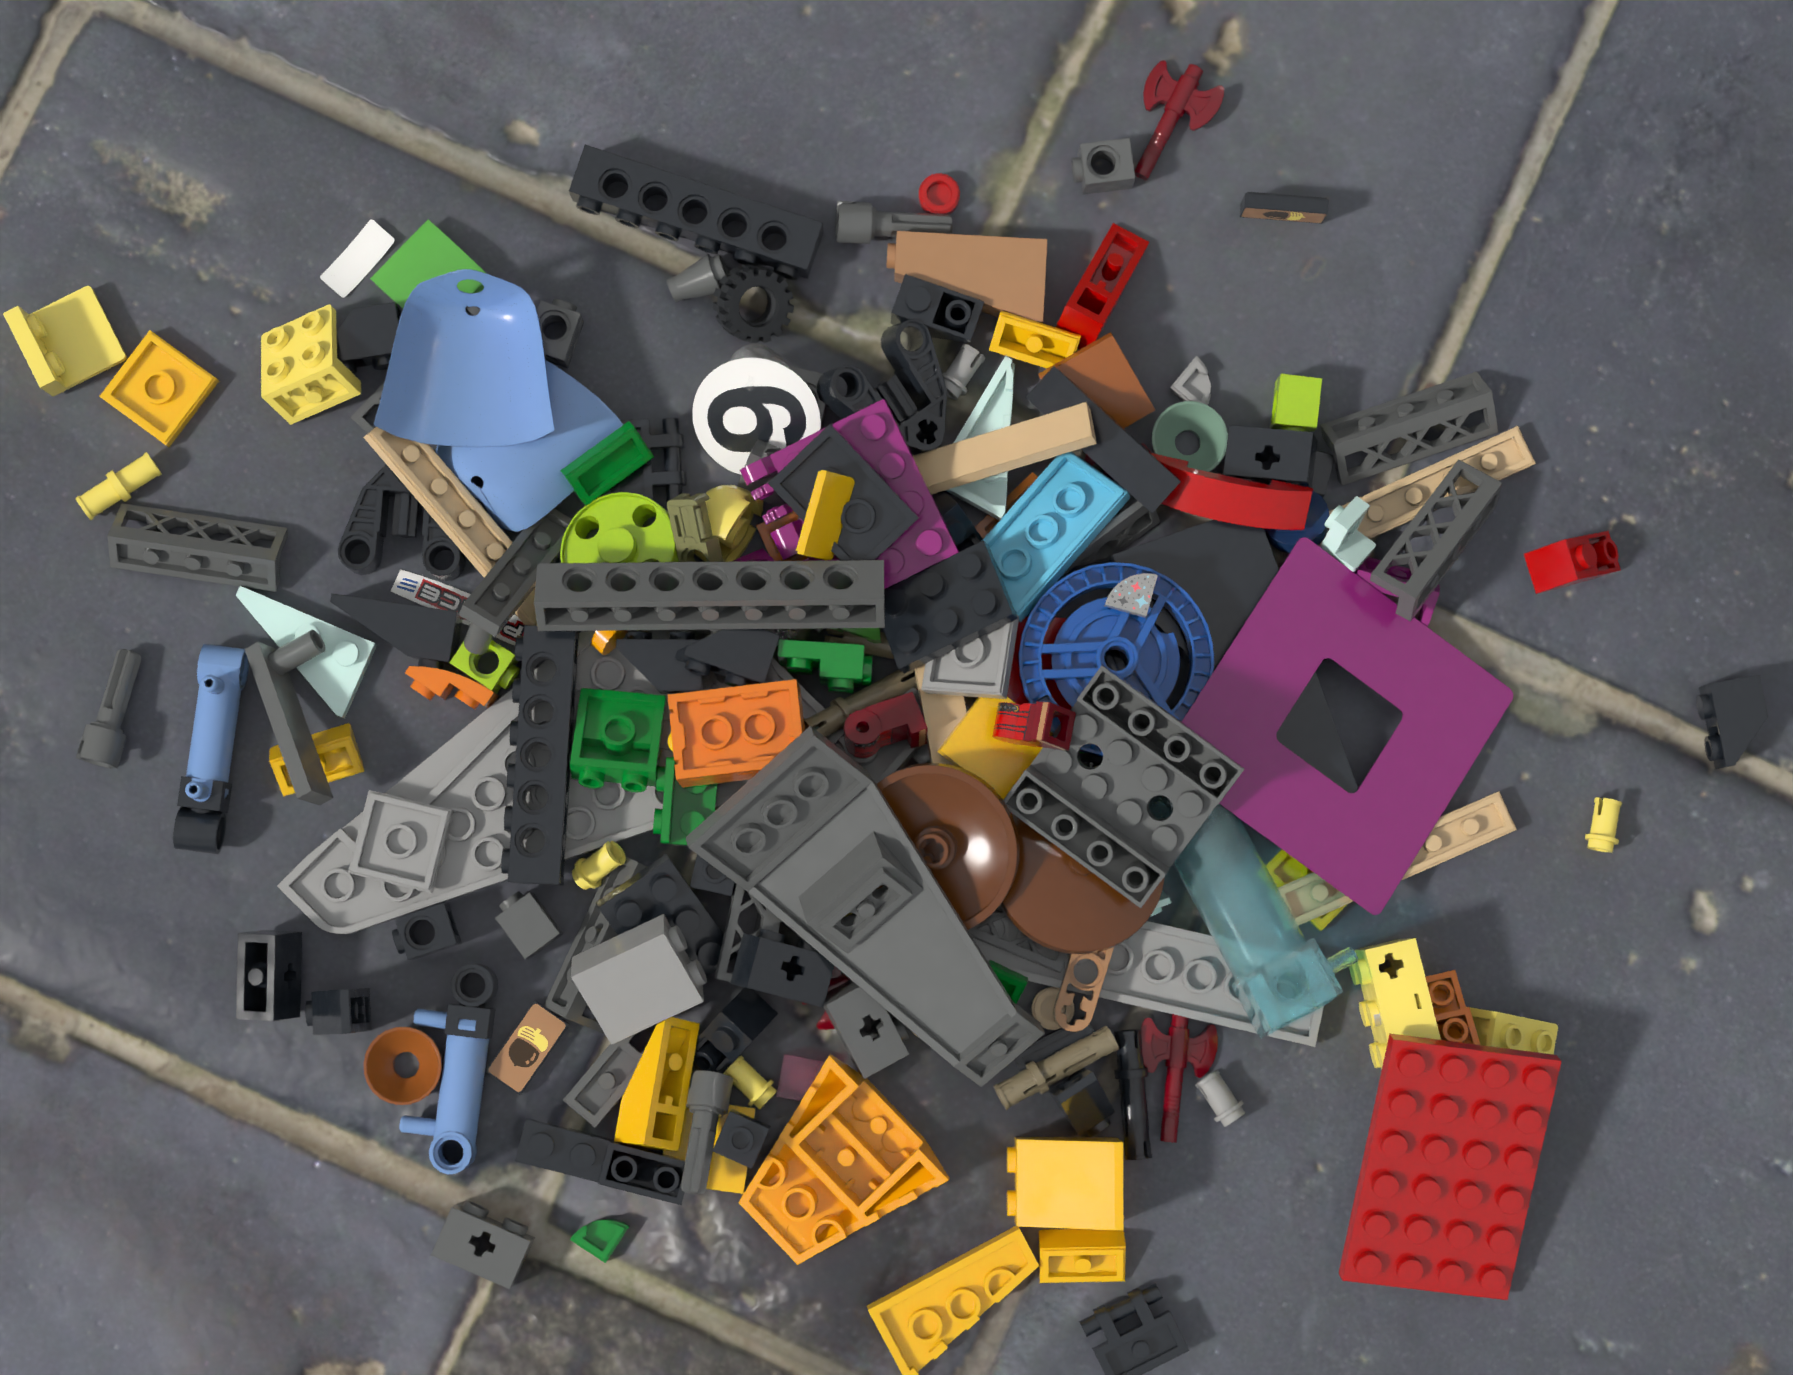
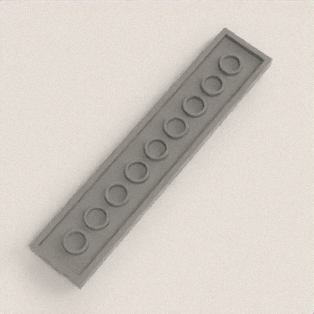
M994 911L990 916H995L1000 912ZM1008 916L993 922L1001 939L1011 942L1025 936ZM1146 921L1134 935L1114 947L1099 997L1315 1047L1333 964ZM988 925L978 928L992 935ZM974 939L988 962L992 960L1028 977L1030 982L1060 988L1070 957L1069 953L1061 973H1058ZM1028 941L1018 944V946L1031 950ZM1034 942L1040 955L1056 961L1059 951H1054ZM1082 959L1076 963L1073 973L1078 982L1089 984L1096 979L1098 969L1093 961ZM1068 984L1067 990L1092 996V991L1078 990L1071 984Z

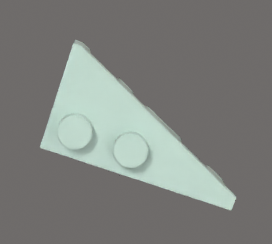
M1007 356L1004 357L954 443L1011 425L1015 364L1012 359ZM1008 471L945 491L1000 521L1006 514Z
M240 586L236 593L237 598L279 647L310 630H315L321 636L325 644V652L296 668L337 716L345 719L377 644Z

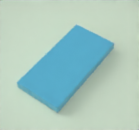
M1073 452L1056 456L983 539L991 549L1020 622L1023 621L1039 599L1059 580L1130 499L1127 490Z

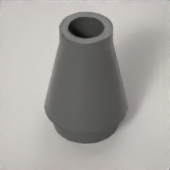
M707 254L678 275L667 279L671 295L677 303L685 299L714 295L715 288L721 289L723 285L719 282L723 276L728 278L730 273L720 254L713 257Z

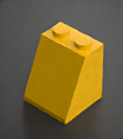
M1015 1137V1147H1007V1173H1015V1190H1007V1216H1015L1016 1226L1124 1230L1123 1142L1117 1137Z

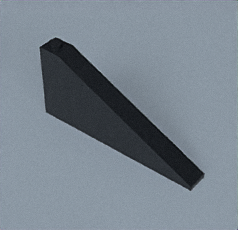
M1211 520L1113 554L1109 560L1110 562L1132 563L1153 569L1169 577L1189 594L1199 607L1209 627L1214 651L1213 672L1279 571L1264 528L1237 525L1217 520ZM1152 598L1150 602L1151 608H1153L1156 600ZM1163 607L1154 623L1155 627L1161 633H1174L1179 654L1189 663V650L1185 636L1175 618ZM1315 671L1277 731L1276 737L1282 745L1345 791L1355 793L1358 787Z

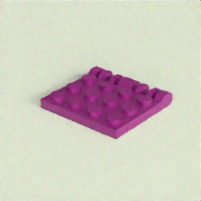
M882 399L832 424L920 517L876 559L884 560V589L958 553L959 550L886 400ZM824 429L740 469L746 485L756 483L776 472L779 473ZM766 483L750 493L754 501L773 495L775 490ZM784 504L768 510L762 518L765 524L768 525L794 511L788 504ZM801 518L770 533L783 560L797 555L798 551H796L804 524ZM834 554V557H833L832 560H823V559H818V558H814V557H810V558H807V559L803 560V561H817V560H822V561H840L839 558H838L835 554Z

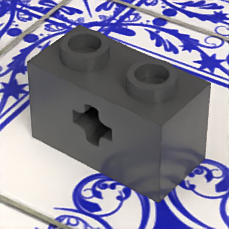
M849 980L827 992L824 1009L856 1071L864 1079L909 1055L903 1043L909 1039L903 1024L896 1017L891 1019L887 1010L856 983ZM869 1015L872 1018L871 1026L873 1029L866 1032L863 1029L865 1025L862 1018Z
M465 1201L464 1206L459 1204L452 1206L431 1255L511 1289L517 1281L535 1237L526 1234L528 1227L510 1218H505L503 1223L487 1217L489 1213L487 1208L470 1201ZM488 1232L491 1234L490 1242L496 1246L481 1252L479 1250L481 1243L474 1238Z

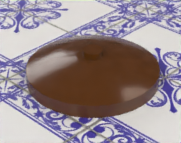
M943 763L911 765L899 769L879 781L877 786L966 928L969 930L987 919L1008 895L1015 881L1020 859L1017 827L1002 797L992 786L976 774L963 768Z
M1012 814L1019 836L1020 859L1015 881L1001 906L1009 919L1023 934L1034 942L1054 951L1069 954H1090L1108 950L1121 944L1146 923L1159 902L1164 878L1142 908H1140Z

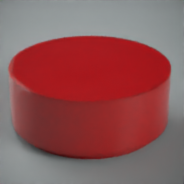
M942 173L928 176L919 188L921 208L929 214L950 215L955 211L960 200V189L957 182L951 176Z

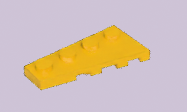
M1014 1226L867 1305V1309L902 1375H919L918 1372L933 1358L935 1360L948 1348L947 1345L965 1329L969 1330L980 1320V1316L995 1302L999 1303L1039 1267V1264L1019 1226Z

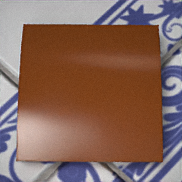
M1111 332L1053 365L1112 416L1123 428L1155 411L1152 402ZM1053 366L1038 374L1039 378L1042 379Z

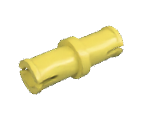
M145 452L143 456L115 473L112 470L107 473V479L81 496H77L76 501L87 517L92 520L121 499L124 502L131 499L130 493L155 477L162 475L150 455Z

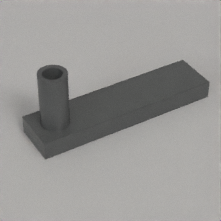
M553 509L538 522L527 529H523L463 603L459 616L471 622L464 639V646L469 652L484 654L488 651L493 636L496 637L535 588L537 564L556 562L560 556L562 539L566 528L572 520L571 518Z
M310 630L278 649L257 642L246 648L245 652L297 799L320 806L331 800L333 795L289 675V671L325 652V644L321 636L315 630Z

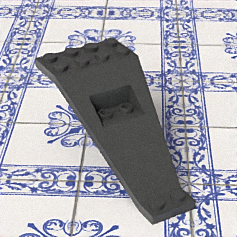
M811 725L685 837L689 849L750 893L947 1062L980 1087L985 1085L1045 1034L1041 1023L1012 1001L870 773Z

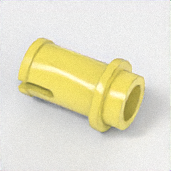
M1596 797L1594 799L1595 806L1590 834H1585V840H1588L1587 848L1611 853L1613 852L1614 845L1619 843L1615 835L1622 802L1609 798H1603L1602 800V798Z
M607 841L603 847L587 859L581 858L576 861L575 868L572 870V877L582 889H596L601 885L602 879L625 863V853L616 842Z
M742 1055L723 1073L733 1078V1085L750 1100L748 1103L750 1107L754 1104L760 1110L777 1092L772 1086L774 1081L770 1080L767 1082L744 1060Z

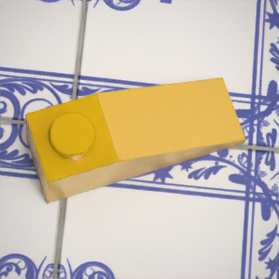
M674 1017L657 1023L621 1099L614 1142L647 1149L679 1150L700 1023Z

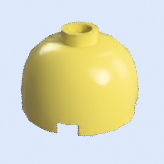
M735 485L717 486L706 492L710 499L705 502L712 536H718L723 562H729L740 558L756 531V528L751 526L750 523L754 514L761 517L763 500L754 501L750 491ZM699 550L694 551L701 560L707 562L702 552Z

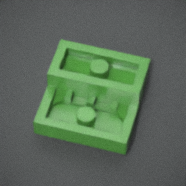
M428 219L370 279L403 309L410 293L419 283L462 269L486 272ZM471 279L462 280L457 284V288L466 293H478L484 289L482 283Z

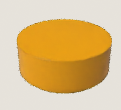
M628 630L595 631L591 639V645L602 655H607L616 648L617 639H623Z

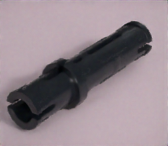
M1141 1029L1114 1031L1115 1040L1119 1047V1050H1117L1118 1069L1114 1070L1115 1079H1119L1125 1160L1152 1158L1145 1077H1148L1149 1074L1148 1068L1144 1067Z

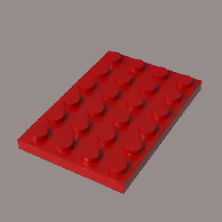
M1389 1033L1339 1268V1275L1342 1281L1508 1300L1562 1062L1557 1055Z

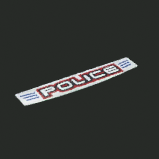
M401 569L391 589V592L425 607L456 611L460 613L463 603L471 595L444 583ZM513 615L496 638L515 646L517 635L524 636L523 622L516 615ZM463 618V620H462V623H464V624H466V625H468V626H469L470 623H471V622H469L468 620H466V619H464V618Z

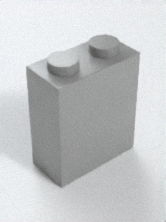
M664 914L572 957L571 978L611 1045L704 1002L703 984L707 983L705 972L697 959L690 960L685 952L688 947L682 931L677 925L671 927Z

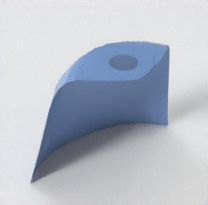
M472 269L456 270L419 283L410 293L400 316L374 425L400 438L424 444L453 447L512 446L535 441L553 432L555 426L551 409L540 322L530 295L520 286ZM471 279L482 283L484 289L478 293H466L459 290L457 284L462 280ZM467 306L479 307L480 312L476 316H471L467 314L465 308Z
M546 360L548 388L555 426L553 432L535 441L512 446L453 447L437 445L435 450L437 455L467 490L483 503L487 513L501 529L518 532L527 529L570 495L574 490L560 470L623 425L620 419L599 397L576 379ZM474 476L480 477L484 482L483 488L476 486L471 482V479Z

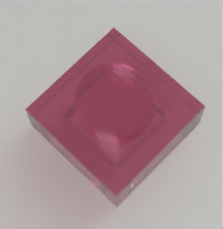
M784 1054L776 1097L801 1101L825 1061Z

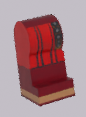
M913 691L850 714L844 724V742L848 752L855 757L867 758L876 754L880 747L905 739L908 740L911 749L927 744L928 728Z
M1036 701V704L1023 703V705L1000 702L998 704L992 737L996 740L1016 745L1069 751L1076 712L1051 702ZM1058 717L1061 722V729L1058 736L1054 738L1050 736L1053 718Z

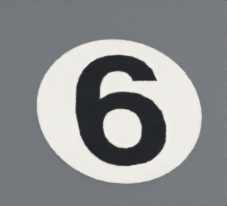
M740 358L720 365L703 380L697 390L693 403V424L703 448L717 463L737 474H741L740 469L745 467L757 439L783 449L821 429L819 407L808 385L788 367L768 359Z

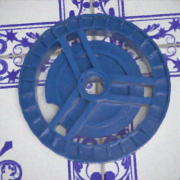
M1109 562L1091 565L1074 571L1056 582L1039 599L1029 614L1021 635L1018 653L1019 677L1024 696L1030 704H1036V701L1051 702L1058 705L1045 680H1055L1061 695L1073 707L1077 702V698L1103 664L1107 667L1104 660L1106 652L1119 650L1125 654L1127 666L1120 671H1111L1181 722L1214 670L1213 642L1208 624L1197 604L1183 588L1169 577L1153 569L1132 563ZM1150 573L1158 575L1152 599L1156 600L1153 608L1149 606L1146 618L1105 607L1104 605L1108 597L1096 599L1081 606L1066 619L1058 631L1054 644H1043L1046 631L1055 616L1074 599L1094 590L1114 588L1122 580L1136 574ZM1163 607L1178 622L1189 650L1190 667L1187 684L1182 697L1172 711L1167 705L1166 700L1171 694L1178 678L1180 654L1174 633H1161L1155 627L1154 623ZM1052 654V670H1042L1041 655ZM1058 717L1052 720L1050 730L1052 734L1061 723ZM1085 744L1080 749V752L1103 757L1101 749L1094 744Z

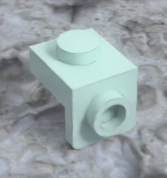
M1358 496L1346 508L1338 505L1330 514L1324 524L1329 528V531L1320 548L1353 572L1360 567L1376 547L1372 540L1357 530L1370 507L1368 503Z

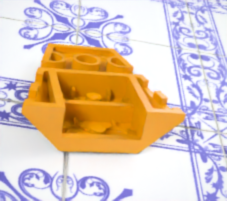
M830 1054L738 1203L798 1265L847 1238L853 1232L879 1220L887 1213L915 1200L921 1194L949 1181L950 1178L926 1139L867 1078L864 1079L856 1070Z

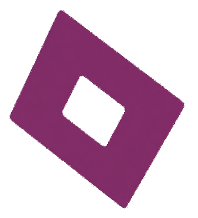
M1304 537L1298 540L1187 712L1182 723L1245 768L1221 800L1220 805L1372 915H1378L1386 906L1513 700V692L1509 687L1415 617L1410 622L1397 615L1396 603L1310 539ZM1326 658L1334 660L1402 712L1401 722L1355 793L1345 791L1282 745L1276 737L1280 726L1320 663Z

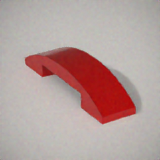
M1150 453L1181 480L1177 487L1161 503L1163 505L1204 518L1237 525L1277 530L1305 529L1313 488L1273 479L1270 485L1189 468V461Z

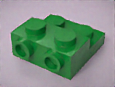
M779 639V664L786 666L788 673L811 675L813 668H820V685L828 686L829 693L853 694L854 687L862 688V686L871 685L872 656H864V645Z
M581 688L570 760L571 779H579L578 783L580 785L593 789L603 787L604 782L621 783V787L624 790L635 793L644 792L647 786L656 787L657 770L661 756L666 696Z

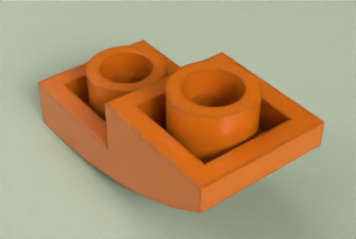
M409 666L405 674L414 679L410 687L430 701L435 694L446 700L453 688L457 687L459 690L455 697L476 710L479 704L489 708L499 696L485 686L450 671L423 666Z
M1451 970L1426 976L1441 1040L1480 1045L1470 1007L1465 1005L1456 971Z

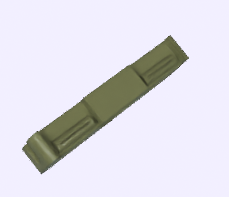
M682 493L667 502L679 562H696L694 559L695 550L702 552L707 562H723L718 536H712L705 502L710 498L706 493H697L691 497L689 493Z

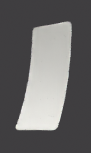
M369 220L351 244L320 276L321 280L342 298H345L379 262L392 246L395 239L374 220Z

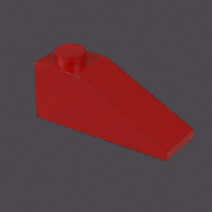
M1115 223L1112 224L1056 325V328L1081 335L1077 347L1079 350L1096 341L1100 336L1150 243Z

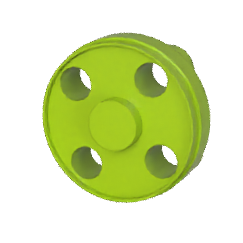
M629 492L604 495L584 506L573 517L566 528L560 550L561 563L679 562L668 512L650 498ZM656 517L654 523L650 526L642 527L647 519ZM599 528L594 537L585 539L591 530Z

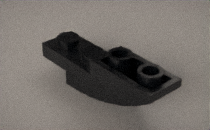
M526 1118L515 1158L516 1162L682 1205L685 1192L681 1189L685 1160L642 1147L614 1142V1139L572 1128L567 1129Z

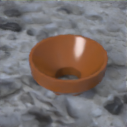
M395 1027L378 1035L368 1047L363 1063L366 1082L372 1092L380 1099L396 1105H410L427 1097L436 1088L442 1073V1057L438 1046L425 1032L412 1027ZM403 1052H411L419 1061L417 1073L410 1078L401 1077L395 1070V1060Z

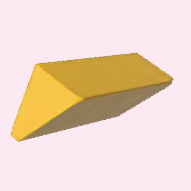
M1001 311L989 351L1049 368L1076 352L1081 335Z
M827 470L818 471L796 548L797 554L823 560L833 559L834 553L831 550L834 542L838 544L843 526L841 522L843 507L850 501L855 480L852 477Z
M349 723L311 734L328 783L364 772L356 739ZM278 745L273 746L269 749V762L284 797L295 793L280 748Z
M1042 1229L1039 1231L1040 1283L1125 1281L1126 1243L1124 1230Z

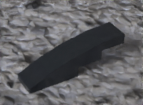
M1053 366L1026 396L1044 415L1087 402L1091 409L1097 444L1081 448V450L1151 513L1159 507L1181 482L1179 478L1150 454L1141 443L1121 427L1112 416L1057 367Z

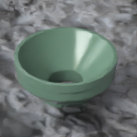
M1184 401L1168 407L1160 414L1153 427L1151 444L1154 454L1189 461V468L1210 472L1221 462L1226 453L1228 432L1223 419L1213 408L1197 401ZM1182 432H1192L1199 440V450L1192 455L1181 454L1175 446L1176 436Z

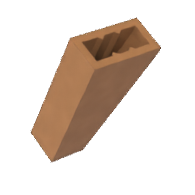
M897 231L896 244L888 243L886 268L895 269V282L902 284L904 276L907 274L984 301L981 312L999 318L1000 312L1005 311L1043 323L1047 239Z

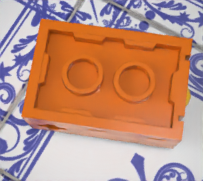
M796 679L668 694V705L671 712L669 714L671 733L668 737V746L673 751L674 761L676 762V765H674L675 776L682 788L750 780L805 731L801 688Z

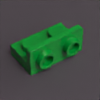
M666 757V766H658L656 791L664 792L663 809L655 808L653 834H661L660 843L687 845L685 837L716 811L718 783L682 788L676 780L674 766L676 762L674 757Z

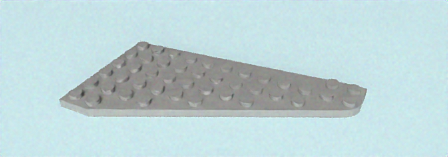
M628 630V632H652V639H669L670 632L695 633V640L712 634L710 630ZM581 631L579 633L573 739L581 688L665 695L666 707L659 766H666V757H674L673 751L668 746V737L671 733L669 715L671 712L668 705V694H661L617 648L607 655H602L592 647L591 639L595 631ZM772 658L771 663L780 680H793L794 678ZM546 660L534 670L536 680L539 682L551 680L556 673V665L553 661ZM710 671L709 676H704V690H709L713 683L719 688L731 687L725 683H720L716 679L717 677L714 672ZM799 684L804 719L823 711L825 708ZM513 688L385 793L453 810L433 893L348 873L363 812H361L342 829L340 828L307 855L277 885L315 925L330 933L351 934L508 880V874H502L501 859L503 848H510L511 831L504 830V814L506 805H513L514 788H507L508 764L515 763L516 746H510V725L512 720H518L519 703H513L512 701ZM541 702L535 705L531 714L533 722L538 725L548 723L553 717L552 705L548 702ZM840 729L826 738L835 745L838 739L843 737L844 730ZM544 744L534 746L529 753V761L533 767H543L549 762L551 757L549 747ZM570 775L565 860L600 849L607 841L617 843L653 830L655 808L663 809L664 792L656 791L654 786H647L644 792H629L621 787V783L604 782V786L601 788H587L578 783L579 779H571ZM749 780L718 783L716 808H719ZM540 786L532 788L526 796V803L531 810L543 808L548 801L547 791ZM532 829L525 834L523 839L525 849L529 853H536L544 847L545 836L540 829Z

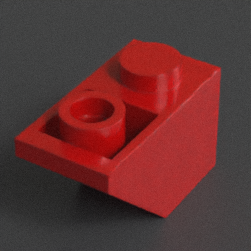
M1609 531L1564 539L1524 553L1536 594L1564 588L1621 571L1618 562V549L1614 541L1611 540Z

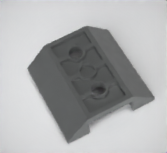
M1102 664L1071 708V711L1076 712L1069 751L1042 748L1003 801L1012 814L1135 905L1142 908L1165 877L1170 867L1245 768ZM1061 723L1055 730V732L1052 734V737L1056 738L1058 736L1061 729ZM1094 744L1101 749L1103 760L1100 765L1088 767L1082 763L1079 752L1083 745ZM1158 795L1169 798L1173 804L1172 814L1166 818L1155 817L1149 809L1151 798Z

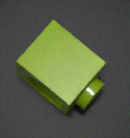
M1280 374L1275 381L1270 429L1314 432L1317 429L1322 378Z
M492 640L488 651L485 653H496L499 658V665L493 673L482 674L478 669V661L484 654L469 652L465 648L463 641L449 663L496 694L501 687L507 690L520 671V668L516 666L518 661L515 660V655Z

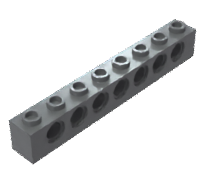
M884 560L537 564L534 596L538 631L885 628Z

